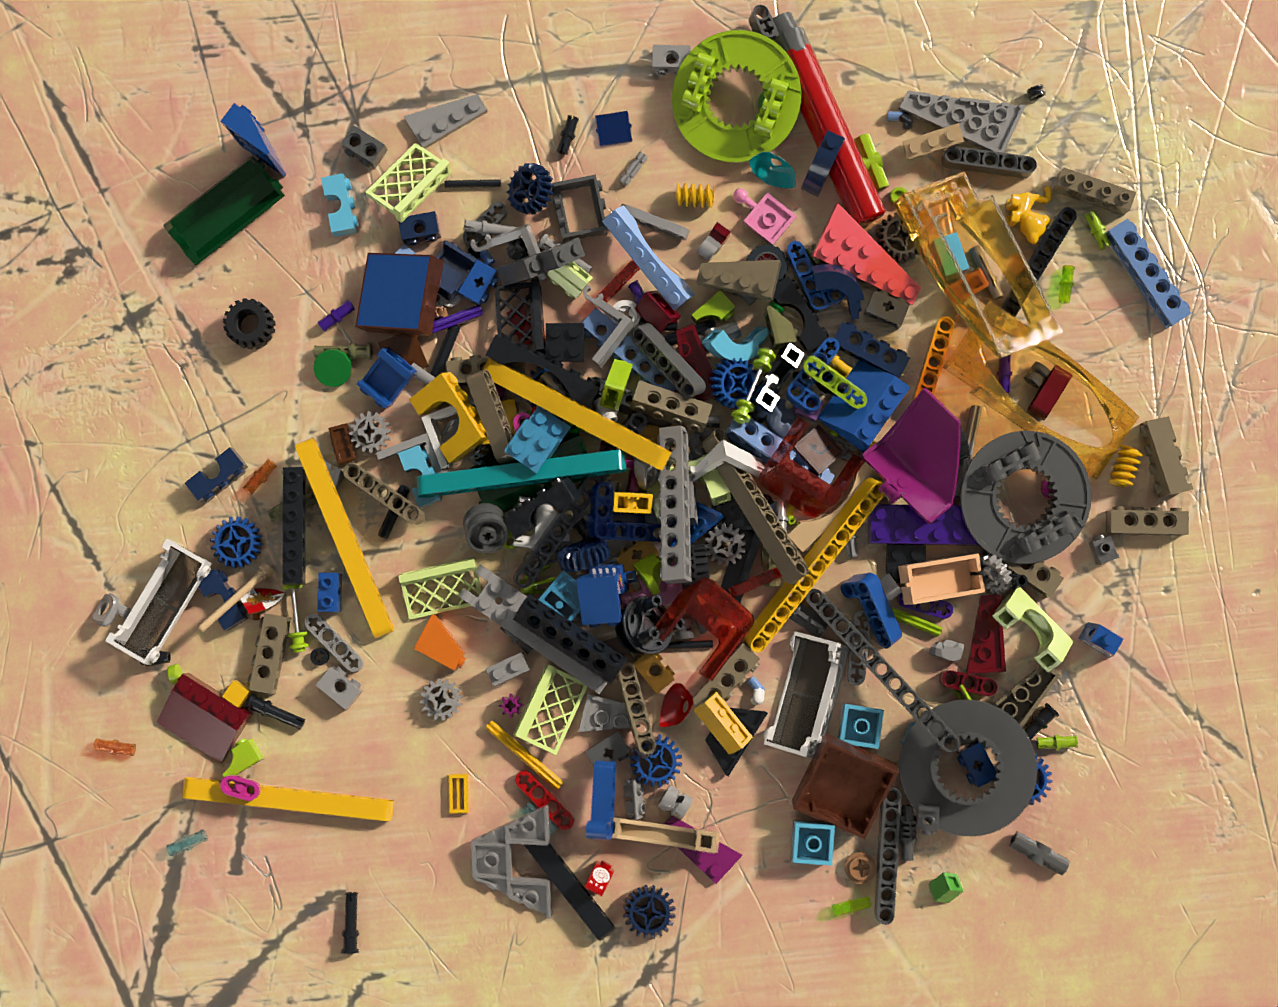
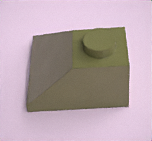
M767 306L764 318L767 329L770 332L769 337L773 351L783 348L788 343L795 345L796 340L799 339L797 329H793L792 323L774 308Z

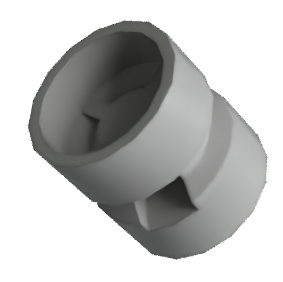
M669 785L657 807L666 812L671 811L672 816L682 820L693 798L685 793L679 794L677 788Z

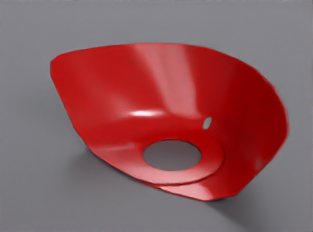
M673 684L665 694L660 712V727L680 724L690 712L694 700L683 684ZM688 701L687 711L684 713L683 706L684 703Z

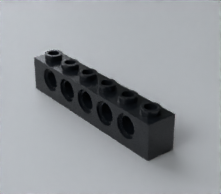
M283 467L282 584L306 585V473L303 467Z
M530 594L523 601L513 618L515 622L609 684H612L627 661V658Z

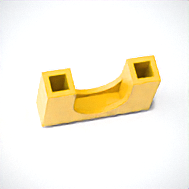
M451 372L439 374L409 399L418 415L431 413L443 402L450 403L456 409L459 416L458 430L454 436L439 447L448 463L460 461L488 439L477 410L470 404L467 394L460 388L457 378Z

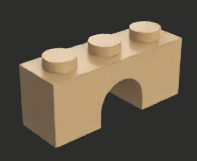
M957 123L905 140L902 144L907 161L937 150L961 144L964 142L960 125Z

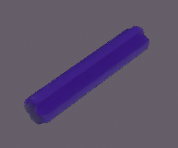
M476 305L436 320L433 324L432 333L483 315L482 308Z

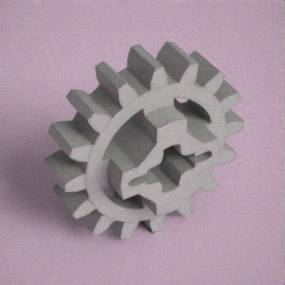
M368 411L367 416H364L362 413L360 414V420L354 418L356 424L350 425L354 431L349 432V435L354 436L351 442H357L355 446L357 449L362 447V452L364 453L369 449V452L373 454L374 449L381 451V445L387 447L385 441L391 440L387 434L392 433V431L387 429L390 423H384L386 419L384 416L379 418L377 412L372 416V413ZM374 421L379 422L382 428L375 427ZM370 428L375 431L371 433V437L367 434V432H370ZM359 437L365 438L367 445L362 443Z
M725 523L722 524L721 528L716 525L714 527L715 531L710 530L708 532L711 537L706 536L705 538L709 542L705 544V547L709 548L707 555H713L712 561L718 559V565L722 561H725L726 566L729 565L730 561L735 564L737 562L736 557L738 559L742 558L740 552L745 553L746 551L742 547L747 543V541L742 540L745 535H739L740 528L738 527L734 530L733 524L729 528L726 527ZM717 536L718 542L713 546L714 537ZM723 540L725 543L731 542L728 548L726 546H721ZM738 543V549L735 553L733 546Z
M990 553L980 557L982 571H978V575L983 576L985 589H991V593L996 592L998 595L1009 590L1013 585L1011 583L1013 578L1009 576L1011 571L1006 569L1008 565H1003L1001 558L997 560L996 555L991 556Z
M441 678L437 679V683L432 680L430 681L431 687L424 686L426 693H421L424 700H421L420 703H425V707L422 710L429 711L428 717L434 714V720L441 716L443 721L446 719V715L452 718V712H459L456 707L462 706V703L458 702V699L463 698L462 695H458L461 689L454 688L455 682L448 684L449 679H445L444 683H442ZM441 686L439 692L431 693L434 688ZM449 689L452 691L454 698L450 697ZM443 693V698L446 699V702H442L440 705V700H437V697ZM429 700L435 705L434 709L430 706ZM445 706H452L448 711L442 712Z

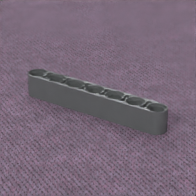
M895 787L890 789V791H895V798L889 801L886 797L880 805L874 915L884 925L892 923L895 917L901 793ZM889 810H893L895 814L892 820H886L885 818L886 812ZM888 830L893 831V837L890 840L884 838V834ZM886 850H891L892 857L887 860L884 859L883 853ZM885 870L891 871V876L888 879L882 878V873ZM883 890L890 891V896L887 899L881 898ZM882 910L889 911V915L885 919L880 918Z

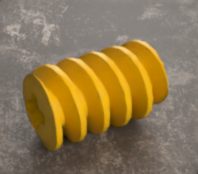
M677 182L676 201L678 206L681 207L683 202H685L686 207H689L692 202L694 208L697 207L698 203H700L701 208H704L707 203L709 209H711L714 203L715 185L712 190L709 184L706 185L705 189H703L702 184H699L698 188L695 189L694 183L691 184L690 188L687 187V183H684L683 187L680 188L679 182Z
M1120 445L1122 450L1117 452L1120 457L1115 458L1117 464L1112 467L1115 472L1110 473L1113 479H1109L1108 482L1114 486L1125 488L1133 486L1129 479H1135L1136 476L1131 472L1138 471L1134 464H1140L1141 462L1136 457H1143V454L1132 447Z

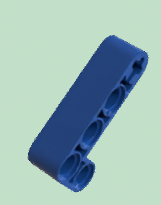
M792 241L789 243L786 257L802 294L809 302V309L815 313H820L839 305L845 296L844 292L838 289L816 291L815 288L810 290L806 287L805 283L807 282L814 284L811 261L801 242ZM793 248H794L795 251L798 250L797 256H796V253H795V252L791 253V251H792ZM799 265H804V266H806V267H807V271H806V272H800V271L798 270V266H799ZM837 292L840 298L833 299L830 293ZM819 299L823 305L816 307L813 304V300Z
M827 338L813 356L829 366L838 353L839 342L834 338ZM832 346L833 350L831 349L826 356V349ZM808 362V369H816L818 372L816 375L818 376L821 369H818L814 362ZM802 368L789 385L786 398L805 414L813 415L818 411L821 402L820 398L810 390L817 380L812 378L809 382L804 381L802 376L808 374ZM796 389L800 392V396H793L790 391ZM813 401L816 407L809 408L806 402Z
M874 573L853 575L841 585V592L846 598H859L875 638L881 647L890 648L902 637L901 629L881 582Z
M595 761L591 820H588L586 824L587 839H612L617 768L615 761Z

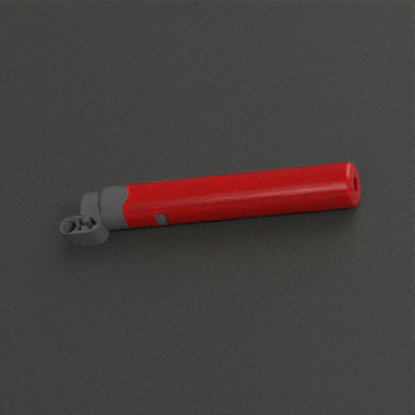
M765 5L755 6L748 20L752 31L762 34L780 45L796 67L801 84L800 111L817 149H819L828 130L845 138L829 172L845 211L861 227L884 216L886 210L804 29L797 27L791 12H785L772 18L769 9Z

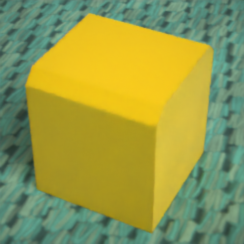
M233 680L222 697L236 707H243L253 691L249 690V687L239 680Z

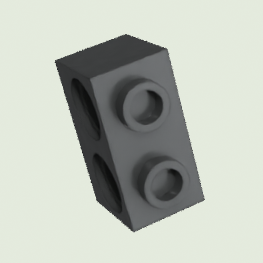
M354 125L341 142L347 155L352 158L354 156L358 157L360 162L368 168L372 166L376 169L388 151L385 144ZM359 140L360 143L358 146H351L353 141ZM370 150H375L376 152L373 156H367Z

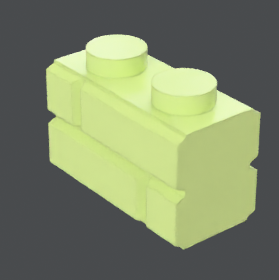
M574 262L550 270L547 273V276L550 277V281L554 285H560L565 289L564 292L569 297L576 299L593 279L592 276Z

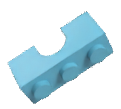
M343 173L322 177V186L326 199L328 201H341L340 209L335 213L328 214L331 233L335 237L357 233L356 227L359 226L357 215L353 214L355 202L349 193V190H352L350 179H347Z
M420 445L398 453L405 472L409 473L418 470L421 471L422 475L435 474L433 466L429 467L427 461L429 457L426 449H423ZM417 487L412 488L417 505L420 508L442 500L441 496L420 498L418 497Z

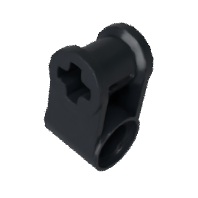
M825 372L822 375V379L827 382L833 378L831 372ZM815 382L816 386L823 393L837 397L836 394L821 383ZM841 383L838 385L837 390L844 393L848 385Z

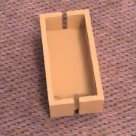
M968 554L898 566L900 582L905 584V587H901L904 605L985 592L983 576L970 575V572L982 571L979 554Z

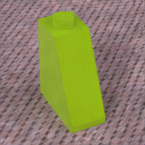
M614 359L599 406L618 411L633 364Z

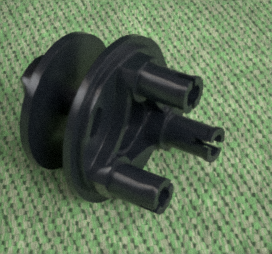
M657 594L651 597L641 596L633 599L621 611L623 618L619 625H615V632L620 644L626 650L636 654H656L668 646L674 632L684 629L685 621L682 618L671 620L669 612L662 604L660 595Z

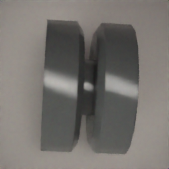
M481 503L470 508L463 517L466 540L469 547L474 551L491 553L503 547L508 540V528L503 521L505 516L498 506L490 503Z

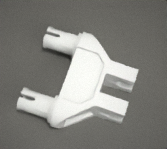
M519 496L518 501L524 502L530 497ZM518 503V508H522L523 505ZM541 505L537 510V526L533 528V535H522L516 539L521 541H513V547H526L531 550L558 512L551 505ZM564 513V519L569 521L572 519V515ZM554 527L552 533L554 536H559L561 531H555ZM570 533L567 534L563 541H569ZM544 542V543L541 545V548H543V547H544L545 545H547L549 542Z

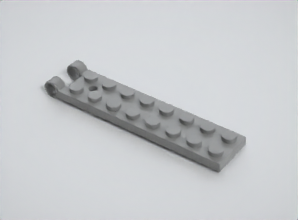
M480 564L475 573L488 581L485 588L478 597L465 588L461 590L458 596L600 694L608 682L515 622L513 618L527 596ZM497 597L503 599L502 604H496L495 600Z

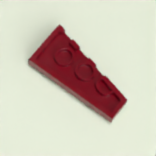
M694 323L676 330L679 354L704 380L706 385L703 393L692 398L705 402L716 397L711 394L714 388L709 387V385L713 384V381L709 378L714 377Z
M1001 594L980 595L966 670L967 674L1006 672L1003 626L993 617V614L1001 604Z

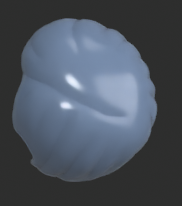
M781 398L777 401L772 412L766 416L767 427L773 434L781 437L797 436L803 429V422L795 416L793 408L789 409L785 406L786 400Z

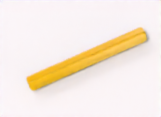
M490 721L486 725L487 731L554 789L558 790L562 786L563 781L494 721Z

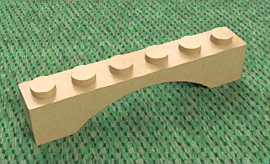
M864 460L852 468L848 487L835 506L815 518L798 520L786 530L798 551H808L813 547V542L818 537L820 538L866 478L873 477L880 482L883 481Z
M614 817L612 838L718 853L720 833Z

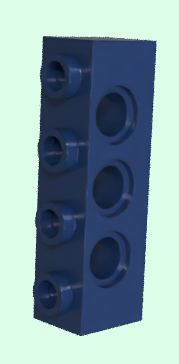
M842 322L834 337L839 342L840 351L890 373L897 378L901 377L910 360L905 351L891 348L888 342L874 339L871 333L857 330V326L850 322ZM856 337L859 344H851L849 338ZM873 346L875 353L869 354L866 347ZM883 355H890L892 362L886 363Z

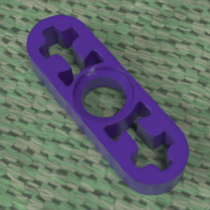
M902 593L897 597V602L902 608L941 619H947L953 614V606L943 600L935 601L937 602V607L946 605V609L949 610L948 613L941 615L942 612L939 610H934L935 613H932L935 607L934 601L930 602V608L925 611L921 609L920 603L916 604V608L913 607L914 604L904 605Z

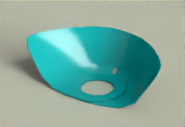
M761 152L750 159L749 164L753 173L766 184L779 188L796 187V176L793 167L779 156L770 152ZM771 159H777L781 161L782 165L778 166L773 164L771 162Z

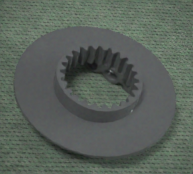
M1011 432L987 443L969 463L961 484V512L971 536L988 553L1013 563L1031 564L1041 562L1065 550L1082 531L1091 508V485L1082 461L1063 441L1042 432ZM1020 469L1038 472V476H1044L1043 482H1048L1046 488L1051 489L1047 493L1051 497L1047 501L1050 507L1045 508L1047 513L1040 515L1042 520L1036 519L1035 523H1028V525H1018L1014 522H1009L1008 518H1003L1004 513L998 512L1001 507L996 505L999 499L995 495L1000 493L997 487L1002 486L1000 480H1006V477Z
M956 700L934 707L932 710L958 738L962 736L966 740L970 736L971 740H974L977 737L979 743L985 741V747H992L991 753L997 754L995 761H998L996 766L998 769V773H996L998 779L993 782L996 787L990 786V793L983 792V798L977 795L975 800L971 796H969L968 800H965L964 796H961L959 799L956 798V793L950 795V789H943L944 783L938 782L941 777L938 775V758L942 754L940 751L942 748L916 721L904 740L899 761L901 783L909 802L918 814L920 804L940 806L939 829L954 835L982 836L1008 826L1027 807L1036 785V755L1025 730L1007 712L982 701ZM926 712V713H925L924 715H922L920 718H921V719L927 718L928 712ZM934 723L931 728L932 732L939 734L942 731L941 724ZM948 738L945 743L950 745L952 738ZM930 817L925 818V820L928 823H932V819Z

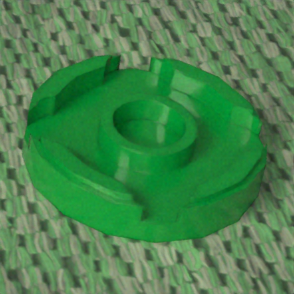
M327 349L317 356L314 361L313 370L316 378L326 386L337 387L348 381L352 374V363L346 353L341 350Z

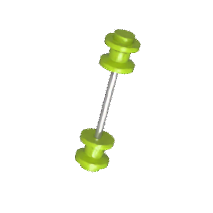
M769 348L758 350L757 355L759 359L753 361V366L758 369L750 391L746 400H737L736 406L738 409L732 411L731 415L734 421L739 424L750 421L751 418L748 413L753 412L755 406L749 402L761 372H770L772 367L769 363L773 362L776 358L773 350Z
M285 585L283 590H291L295 633L288 634V637L292 638L293 642L289 649H293L294 653L304 652L305 648L309 647V644L304 643V636L307 635V632H299L295 589L302 588V585Z

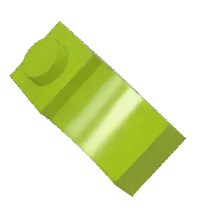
M719 290L692 314L691 319L696 324L711 318L718 320L720 323L723 320L727 322L733 317L735 306Z
M652 553L633 565L640 580L654 596L660 593L659 584L662 580L660 577L662 560Z
M243 738L235 743L236 747L231 750L233 752V760L230 767L222 773L224 777L238 775L264 759L253 738L248 740Z

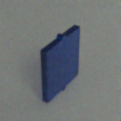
M628 111L595 115L596 133H598L600 146L632 142L630 129L632 124L629 122Z

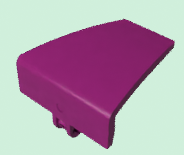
M924 388L885 436L862 454V459L885 481L878 491L880 493L883 492L890 499L889 502L891 504L902 498L928 524L934 522L953 505L959 466L960 421L934 395Z

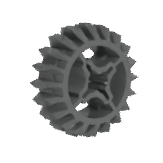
M905 211L902 212L901 217L898 212L894 213V218L889 214L887 220L883 219L881 221L882 225L878 226L877 230L879 232L875 235V237L879 238L876 242L882 245L881 247L892 259L897 258V263H900L902 258L905 263L909 261V258L914 260L916 255L922 253L920 249L925 248L924 242L927 241V238L923 236L927 233V230H921L924 223L918 225L919 217L913 220L911 219L913 214L910 213L906 217ZM903 224H904V225H907V226L910 227L912 230H906V229L904 228ZM895 225V234L887 237L888 228ZM899 234H901V237H905L904 240L898 238ZM916 237L915 246L907 250L908 241ZM890 244L897 245L899 250L894 249Z

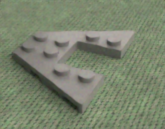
M545 805L472 839V879L485 883L493 890L497 889L507 894L506 897L518 903H524L527 908H533L550 919L552 916L551 879L512 877L511 844H549L548 805Z

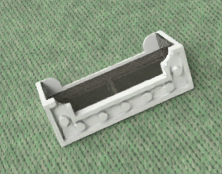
M166 539L162 545L166 549V553L160 555L163 559L123 625H118L117 628L120 630L116 634L110 632L105 640L147 665H152V663L157 661L160 656L159 651L202 579L207 577L211 570V562L185 546Z
M795 631L790 639V646L792 651H794L774 726L766 729L764 744L803 757L813 758L824 734L827 733L850 648L833 641Z

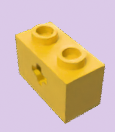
M609 492L608 511L652 514L653 494Z

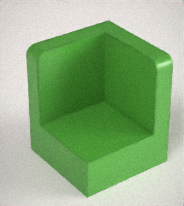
M943 872L929 883V888L935 902L949 903L964 892L958 875L954 873Z

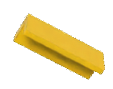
M717 692L693 709L728 754L741 750L753 738Z

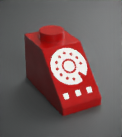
M604 860L601 862L596 861L586 880L585 888L602 897L614 873V870L611 868L612 865Z

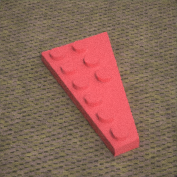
M836 203L812 256L827 264L843 267L852 273L855 278L885 291L895 298H903L906 300V303L913 305L921 287Z

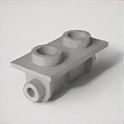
M626 779L623 784L624 797H631V801H625L626 815L628 819L637 820L645 817L646 805L643 802L644 785L642 779L640 781L637 779Z

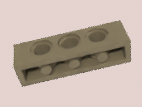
M1065 167L1058 173L1052 190L1123 216L1130 211L1136 195L1134 191Z
M480 355L470 356V359L462 360V357L451 358V361H446L447 373L451 372L457 378L459 386L468 385L467 377L480 372L481 367L486 364L489 357L481 358ZM524 362L509 363L511 368L525 374ZM466 366L472 367V371L468 375L462 374V370Z
M640 380L630 409L637 413H645L653 416L655 419L665 420L676 426L682 425L691 431L701 433L704 432L712 408L711 404L694 398H685L682 394Z
M1122 506L1112 507V510L1106 511V534L1189 535V511H1182V508H1170V511H1163L1162 507H1151V511L1143 510V507H1131V510H1124ZM1126 515L1131 518L1130 525H1127L1124 521ZM1145 516L1149 517L1150 519L1149 526L1145 525L1144 523ZM1165 516L1170 521L1168 526L1164 525L1163 518Z
M1002 560L1003 565H1008L1006 569L1011 571V574L1025 575L1028 579L1027 585L1046 598L1052 597L1064 579L1060 576L1061 572L1059 570L1044 565L1045 561L1028 564V568L1024 570L1020 563ZM1039 570H1041L1044 573V579L1042 581H1040L1036 576Z
M265 613L264 617H261L259 624L261 633L260 636H257L255 646L258 648L256 655H253L251 663L254 666L253 672L249 675L247 682L250 685L249 690L276 694L291 623L290 617ZM271 629L276 631V637L273 640L268 635ZM267 648L272 650V656L269 659L264 654ZM263 667L268 669V676L265 678L261 675Z
M741 643L693 697L694 704L698 706L708 699V693L711 690H717L720 697L728 701L734 694L732 690L735 686L740 687L747 679L745 675L749 671L753 673L760 665L758 663L760 658L744 643ZM737 661H742L745 664L742 672H737L734 669ZM725 675H729L732 678V683L729 686H723L721 683V679Z

